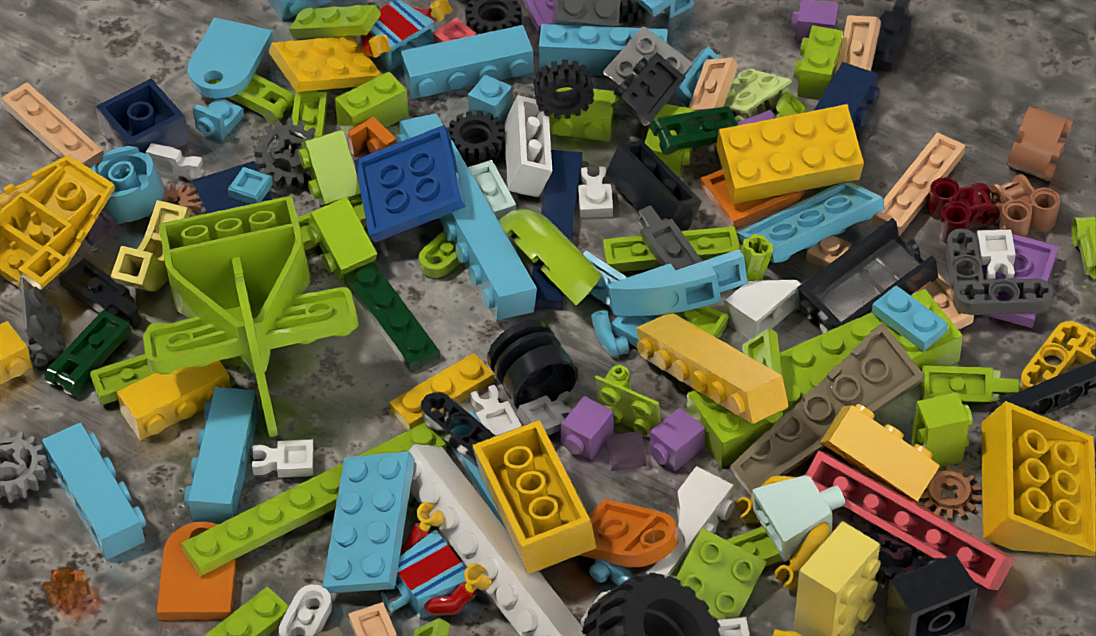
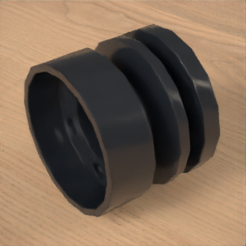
M540 320L523 321L511 326L496 338L487 353V364L495 373L496 378L503 385L506 394L517 409L523 404L546 395L551 402L556 401L561 393L566 391L570 393L578 379V369L561 347V343L555 337L551 328L546 322Z

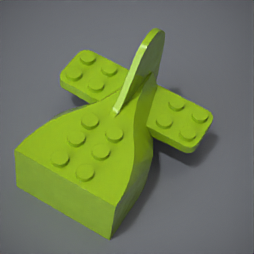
M292 196L160 223L159 230L163 256L175 307L178 312L189 319L156 326L144 332L143 341L149 370L153 373L167 375L175 372L177 369L191 366L204 367L214 361L241 356L251 372L256 375L269 437L278 436L265 375L270 350L297 343L310 344L324 337H342L350 334L359 324L351 291L348 288L339 287L303 294L310 284L311 278Z

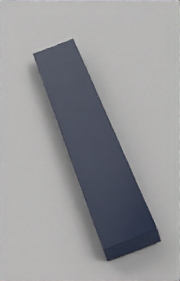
M551 150L552 173L545 184L541 214L547 217L572 241L583 152ZM539 259L533 264L531 277L537 287L534 307L562 309L564 293L540 269L544 262Z

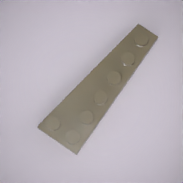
M881 323L851 351V354L838 366L836 365L814 389L805 394L802 400L790 412H786L774 424L772 429L765 432L732 463L730 470L751 497L752 490L760 487L770 477L774 475L784 476L818 453V451L824 449L826 446L820 442L842 407L850 405L855 407L856 404H859L876 414L922 383L925 376L885 324Z

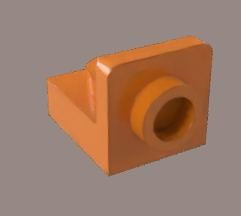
M374 117L362 124L356 125L348 132L350 153L353 156H357L369 149L370 153H374L397 144V138Z

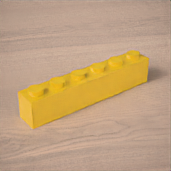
M674 313L665 314L636 327L639 338L637 349L644 360H648L661 370L666 371L679 381L686 383L697 392L704 394L748 422L754 424L789 407L781 374Z

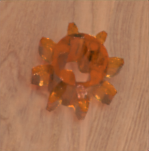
M70 565L56 570L52 569L50 581L43 582L49 606L58 605L64 612L75 609L78 606L83 607V595L91 594L89 582H86L85 571L82 569L76 572Z

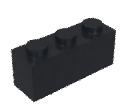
M643 140L618 144L605 176L635 206L637 211L651 205L661 220L665 218L668 220L672 219L680 231H688L702 201Z

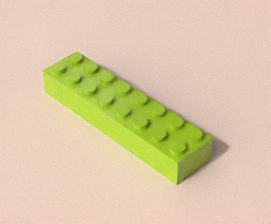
M926 289L910 296L948 323L947 333L924 352L872 312L780 352L781 371L789 406L783 410V415L786 412H790L802 400L805 394L814 389L836 365L838 366L851 354V351L881 323L885 324L920 370L924 365L950 366L959 362L963 335ZM696 390L687 393L686 412L705 427V446L721 468L734 463L765 432L772 429L776 423L771 424L764 418L752 424Z

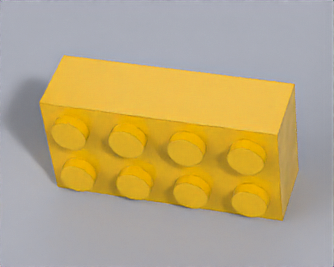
M847 104L719 129L716 146L732 205L859 180L864 165Z
M540 420L473 445L479 473L528 574L596 549L591 520Z

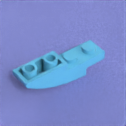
M738 249L676 271L670 263L608 284L607 288L613 315L652 316L688 311L721 302V292L748 284L744 256Z

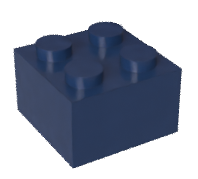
M152 78L96 106L101 133L114 148L133 146L137 147L139 152L146 154L151 143L177 149L189 142L185 115Z

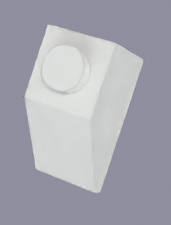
M797 280L748 281V284L742 285L738 290H732L724 301L725 313L729 316L728 325L749 340L768 328L772 329L798 307L800 298L797 287L801 283Z

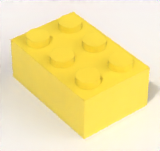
M843 521L799 570L794 620L795 632L800 633L802 636H852L854 627L860 620L865 622L871 616L875 608L873 594L878 586V582L875 581L876 573L881 564V561L878 560L880 548L878 542Z

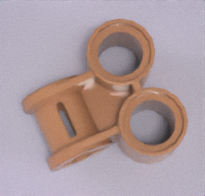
M1022 174L1014 176L1013 181L1001 186L999 184L990 186V199L993 204L998 206L1001 213L999 230H1011L1012 234L1027 238L1030 227L1036 231L1045 232L1051 230L1056 225L1060 196L1053 189L1042 187L1035 190L1028 179Z

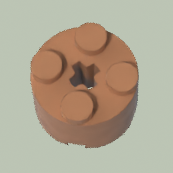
M1029 106L1006 165L1050 182L1057 165L1052 163V160L1058 161L1066 144L1065 141L1060 139L1061 137L1067 139L1074 121L1038 107Z

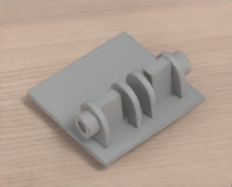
M643 26L603 73L619 85L625 79L630 82L635 76L631 72L634 66L643 57L649 60L656 52L683 75L693 63Z

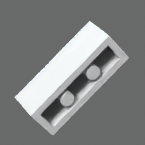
M517 95L504 121L507 187L512 192L539 197L552 173L549 117L545 115L544 111L540 112L538 105H536V99Z

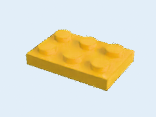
M354 36L272 42L269 49V54L296 92L358 87L381 75L371 59L364 56L362 47Z

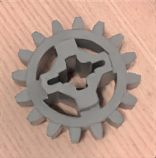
M5 431L3 438L0 439V499L2 496H7L8 501L13 502L14 495L20 494L25 499L27 498V489L30 488L37 491L39 489L37 480H46L45 469L49 468L43 445H37L34 436L25 440L24 434L19 431L16 437H11L9 431Z

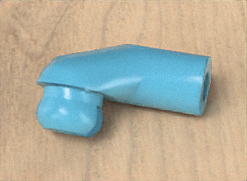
M604 310L593 313L591 317L596 338L606 352L614 358H619V355L628 354L630 349L627 338L625 336L614 338L608 311Z
M596 559L595 564L590 567V575L597 582H604L608 578L615 584L620 585L635 575L625 567L608 563L603 559Z

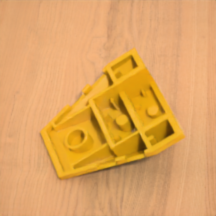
M70 155L31 173L33 178L17 186L11 183L3 187L4 192L0 194V275L20 289L21 277L27 280L33 287L41 290L68 266L115 190L112 182Z

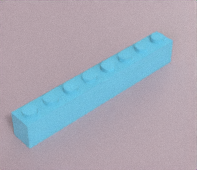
M437 113L400 121L399 135H396L397 143L442 126L443 124ZM451 140L466 207L439 217L443 224L444 234L448 241L451 240L453 242L459 262L465 264L472 285L478 287L484 307L490 309L496 321L534 312L537 287Z

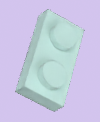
M492 160L468 167L497 220L509 212L517 210L516 203Z

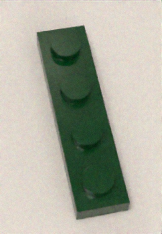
M374 261L344 275L346 286L410 373L440 359V350Z

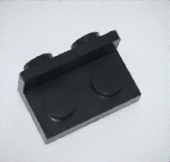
M658 52L649 60L643 57L631 70L635 74L632 80L629 82L625 79L613 93L617 98L611 104V107L616 110L623 106L644 126H647L686 78Z

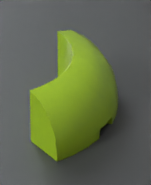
M524 208L511 211L499 220L506 234L513 239L534 263L539 259L544 262L540 269L575 305L599 281L601 272L540 212Z

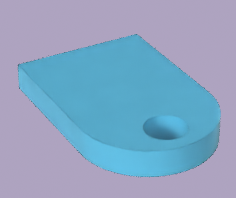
M214 17L188 63V76L192 88L199 94L210 98H226L243 91L251 82L273 41L272 30ZM211 80H220V81H221V82H219V83H217V84H208V83H207V82H209V81H211Z

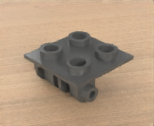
M21 277L24 331L28 333L30 359L35 366L43 367L48 361L56 360L66 347L61 333L63 317L59 308L56 305H51L43 297L39 288L33 287L27 280Z

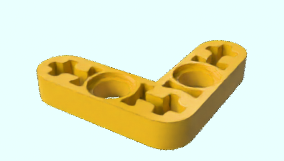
M1065 321L1060 323L1024 368L1019 383L1020 391L1033 386L1031 383H1034L1039 378L1040 373L1043 375V382L1066 373L1074 361L1083 365L1096 361V357L1091 353L1092 350L1096 349V332L1077 322ZM1070 336L1074 337L1069 340L1065 348L1063 346L1064 338L1068 339ZM1056 356L1061 359L1062 363L1050 365L1045 362L1044 358Z

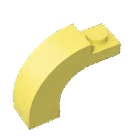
M157 200L140 246L137 249L125 246L120 247L111 278L118 284L150 292L159 290L169 279L163 256L159 224L188 218L191 213L189 208Z

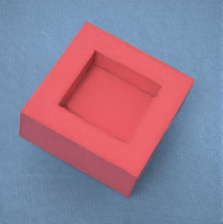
M456 17L433 31V41L440 43L477 34Z

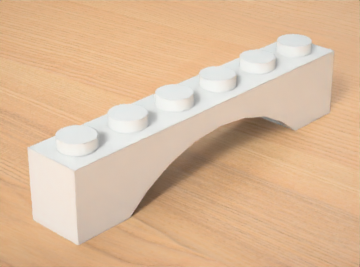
M697 466L694 468L677 492V516L679 522L677 530L679 542L676 548L667 557L658 561L646 572L647 574L650 572L664 574L665 578L667 576L676 578L701 528L703 527L716 534L720 521L722 519L726 521L732 514L735 507V501L732 500L733 484ZM609 591L600 593V595L597 597L594 603L597 602L599 598L607 594ZM588 610L581 618L582 627L584 624V619L587 618Z

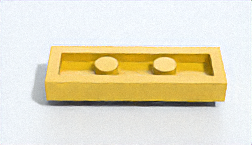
M472 353L390 401V411L407 430H410L424 423L421 402L426 395L441 392L459 404L469 398L470 393L479 392L495 382L494 373L475 353Z

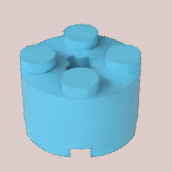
M133 146L119 147L105 153L102 156L103 161L97 167L94 164L91 168L115 186V190L102 209L103 212L115 224L150 217L156 201H162L164 196V185L151 156L147 152L146 154L139 152V149Z

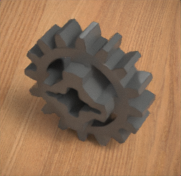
M288 118L286 125H282L277 119L275 120L273 130L265 126L263 129L265 137L257 136L256 144L260 147L254 148L253 156L259 158L256 160L255 167L256 169L265 168L263 174L274 178L273 186L275 187L280 181L285 182L286 189H290L291 183L296 181L297 185L301 188L303 187L305 177L312 181L309 169H304L301 166L298 150L302 149L300 142L313 139L316 129L313 127L306 131L304 129L305 121L303 120L298 126L293 125L292 118ZM276 139L277 146L270 149V152L267 153L269 145ZM284 150H288L290 154H294V157H290L288 153L283 154Z

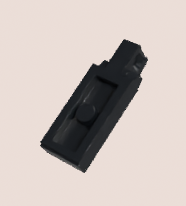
M896 0L893 10H885L884 14L881 15L879 19L881 25L872 66L888 71L893 70L911 31L912 16H908L910 0Z
M83 258L59 277L62 287L100 313L102 310H105L130 323L131 328L142 321L139 314L140 309L134 304L135 299L130 295L129 289L122 284L116 283L111 276L87 259Z

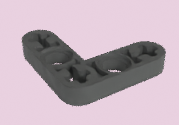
M956 229L948 235L946 256L953 305L959 312L968 315L1042 313L1049 310L1052 306L1054 289L1049 282L1043 279L984 280L976 235L967 229ZM959 244H963L964 248H966V253L960 255L961 249ZM968 267L974 271V274L964 276L959 274L957 269ZM999 292H1005L1011 295L1012 299L1000 301L994 295ZM1019 293H1022V299H1019ZM985 294H988L987 300H984ZM966 295H971L972 300H968Z

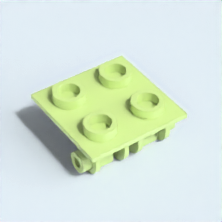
M755 69L744 70L733 80L724 106H729L731 110L736 111L737 116L735 119L737 123L766 111H773L778 100L786 91L789 92L786 86L792 81L791 79L756 71Z

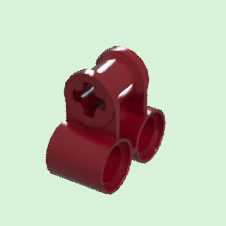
M947 177L935 179L931 183L927 210L933 219L940 221L938 236L942 242L947 244L948 235L956 229L969 230L975 227H986L999 218L1000 210L996 204L992 203L990 199L991 192L987 184L975 183L960 188L955 180Z

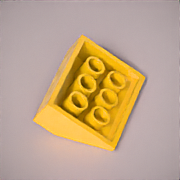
M1005 401L981 422L983 539L1014 551L1095 557L1096 474L1094 437Z

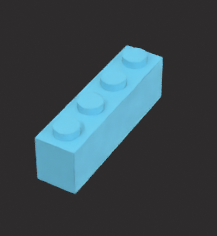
M541 24L539 70L542 72L541 67L544 65L551 68V62L557 61V64L561 65L562 60H568V64L571 65L574 60L579 63V67L582 64L585 65L591 75L607 76L603 71L641 28ZM647 28L667 43L668 29Z
M523 25L401 51L402 72L412 99L476 86L484 75L496 80H504L534 73L533 49Z
M215 387L212 401H206L204 409L206 426L205 429L200 428L198 434V449H200L198 457H193L191 464L193 482L192 486H186L184 494V505L190 508L193 522L220 524L237 516L259 415L256 390Z
M80 422L42 439L45 455L50 467L105 560L144 543L145 539L142 528L146 526L145 518L138 506L135 508L131 507L129 503L131 497L124 482H116L114 478L116 472L108 457L102 459L99 454L101 447L93 432L87 434Z

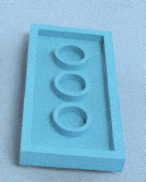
M850 181L843 182L737 232L741 245L744 239L751 237L752 234L764 235L769 242L773 243V253L770 261L773 263L788 260L792 254L802 249L812 248L819 241L831 235L843 233L847 227L855 223L870 220L874 214L884 210L885 205L883 197Z
M410 452L344 457L322 586L329 593L395 589L415 461Z

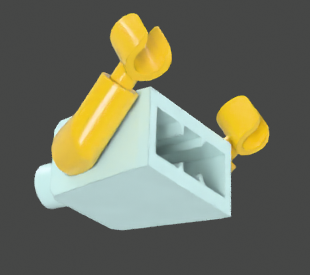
M774 475L760 487L752 490L751 499L741 497L736 501V508L744 512L740 515V519L748 524H753L759 520L784 562L790 561L791 564L789 566L782 565L776 569L775 578L783 581L790 573V578L784 584V588L791 591L798 588V571L830 536L832 532L831 511L845 505L844 496L837 485L819 492L811 477L806 475L797 478Z

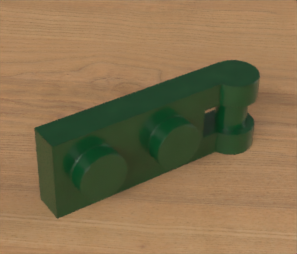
M729 106L660 117L649 125L653 135L658 136L660 140L659 147L664 155L672 154L681 149L717 143L719 129L739 126ZM675 130L677 135L672 136L670 131Z
M102 310L49 366L45 373V381L53 386L61 385L65 392L72 396H77L90 377V372L98 369L132 332L130 323ZM70 368L74 369L70 375L66 373Z

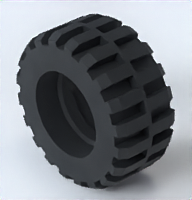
M650 572L649 574L640 573L634 575L592 604L588 610L587 618L584 619L582 633L585 636H720L718 630L720 625L716 617L712 618L709 613L710 607L704 600L700 601L695 596L697 592L691 587H683L680 585L681 581L674 577L667 576L665 578L664 574Z

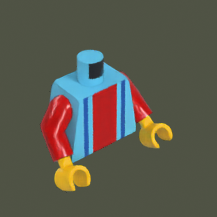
M394 0L382 8L375 2L368 3L367 5H376L381 15L368 35H361L362 52L366 57H377L388 71L402 64L401 51L436 44L433 41L434 22L443 21L444 15L453 12L448 0H435L430 4V8L427 9L407 5L401 0Z
M426 501L419 505L417 516L421 523L414 525L401 547L395 589H387L381 593L385 605L391 612L409 603L420 618H426L431 615H456L470 600L475 598L477 588L486 590L491 586V578L482 574L486 570L485 567L473 563L465 568L437 530L431 532V526H439L444 521V514L440 510H435L429 518V514L434 508L433 503Z

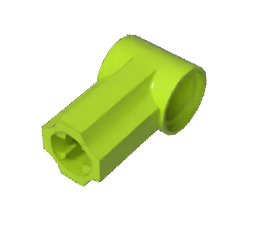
M1096 216L1074 217L1071 225L1073 244L1080 249L1085 274L1096 279Z
M752 234L751 237L744 239L740 251L745 260L747 281H762L773 253V243L769 242L764 235Z

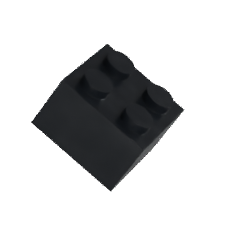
M956 554L943 559L935 558L925 566L911 572L903 571L889 581L884 622L893 636H954L971 628L978 587Z

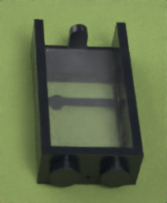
M891 218L798 286L800 298L798 306L808 319L814 318L819 323L821 331L826 333L871 313L873 303L896 285L907 294L912 295L928 282H934L939 278L937 261L932 255L924 261L920 257V249L916 241L911 238L905 243L899 237L897 222Z

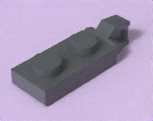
M651 205L639 210V224L642 227L640 235L661 266L671 263L676 271L702 262V259L672 219L668 220L665 218L661 220Z

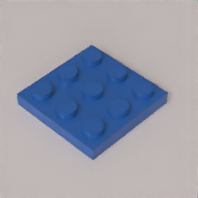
M445 125L354 160L368 233L374 243L466 207L450 133Z

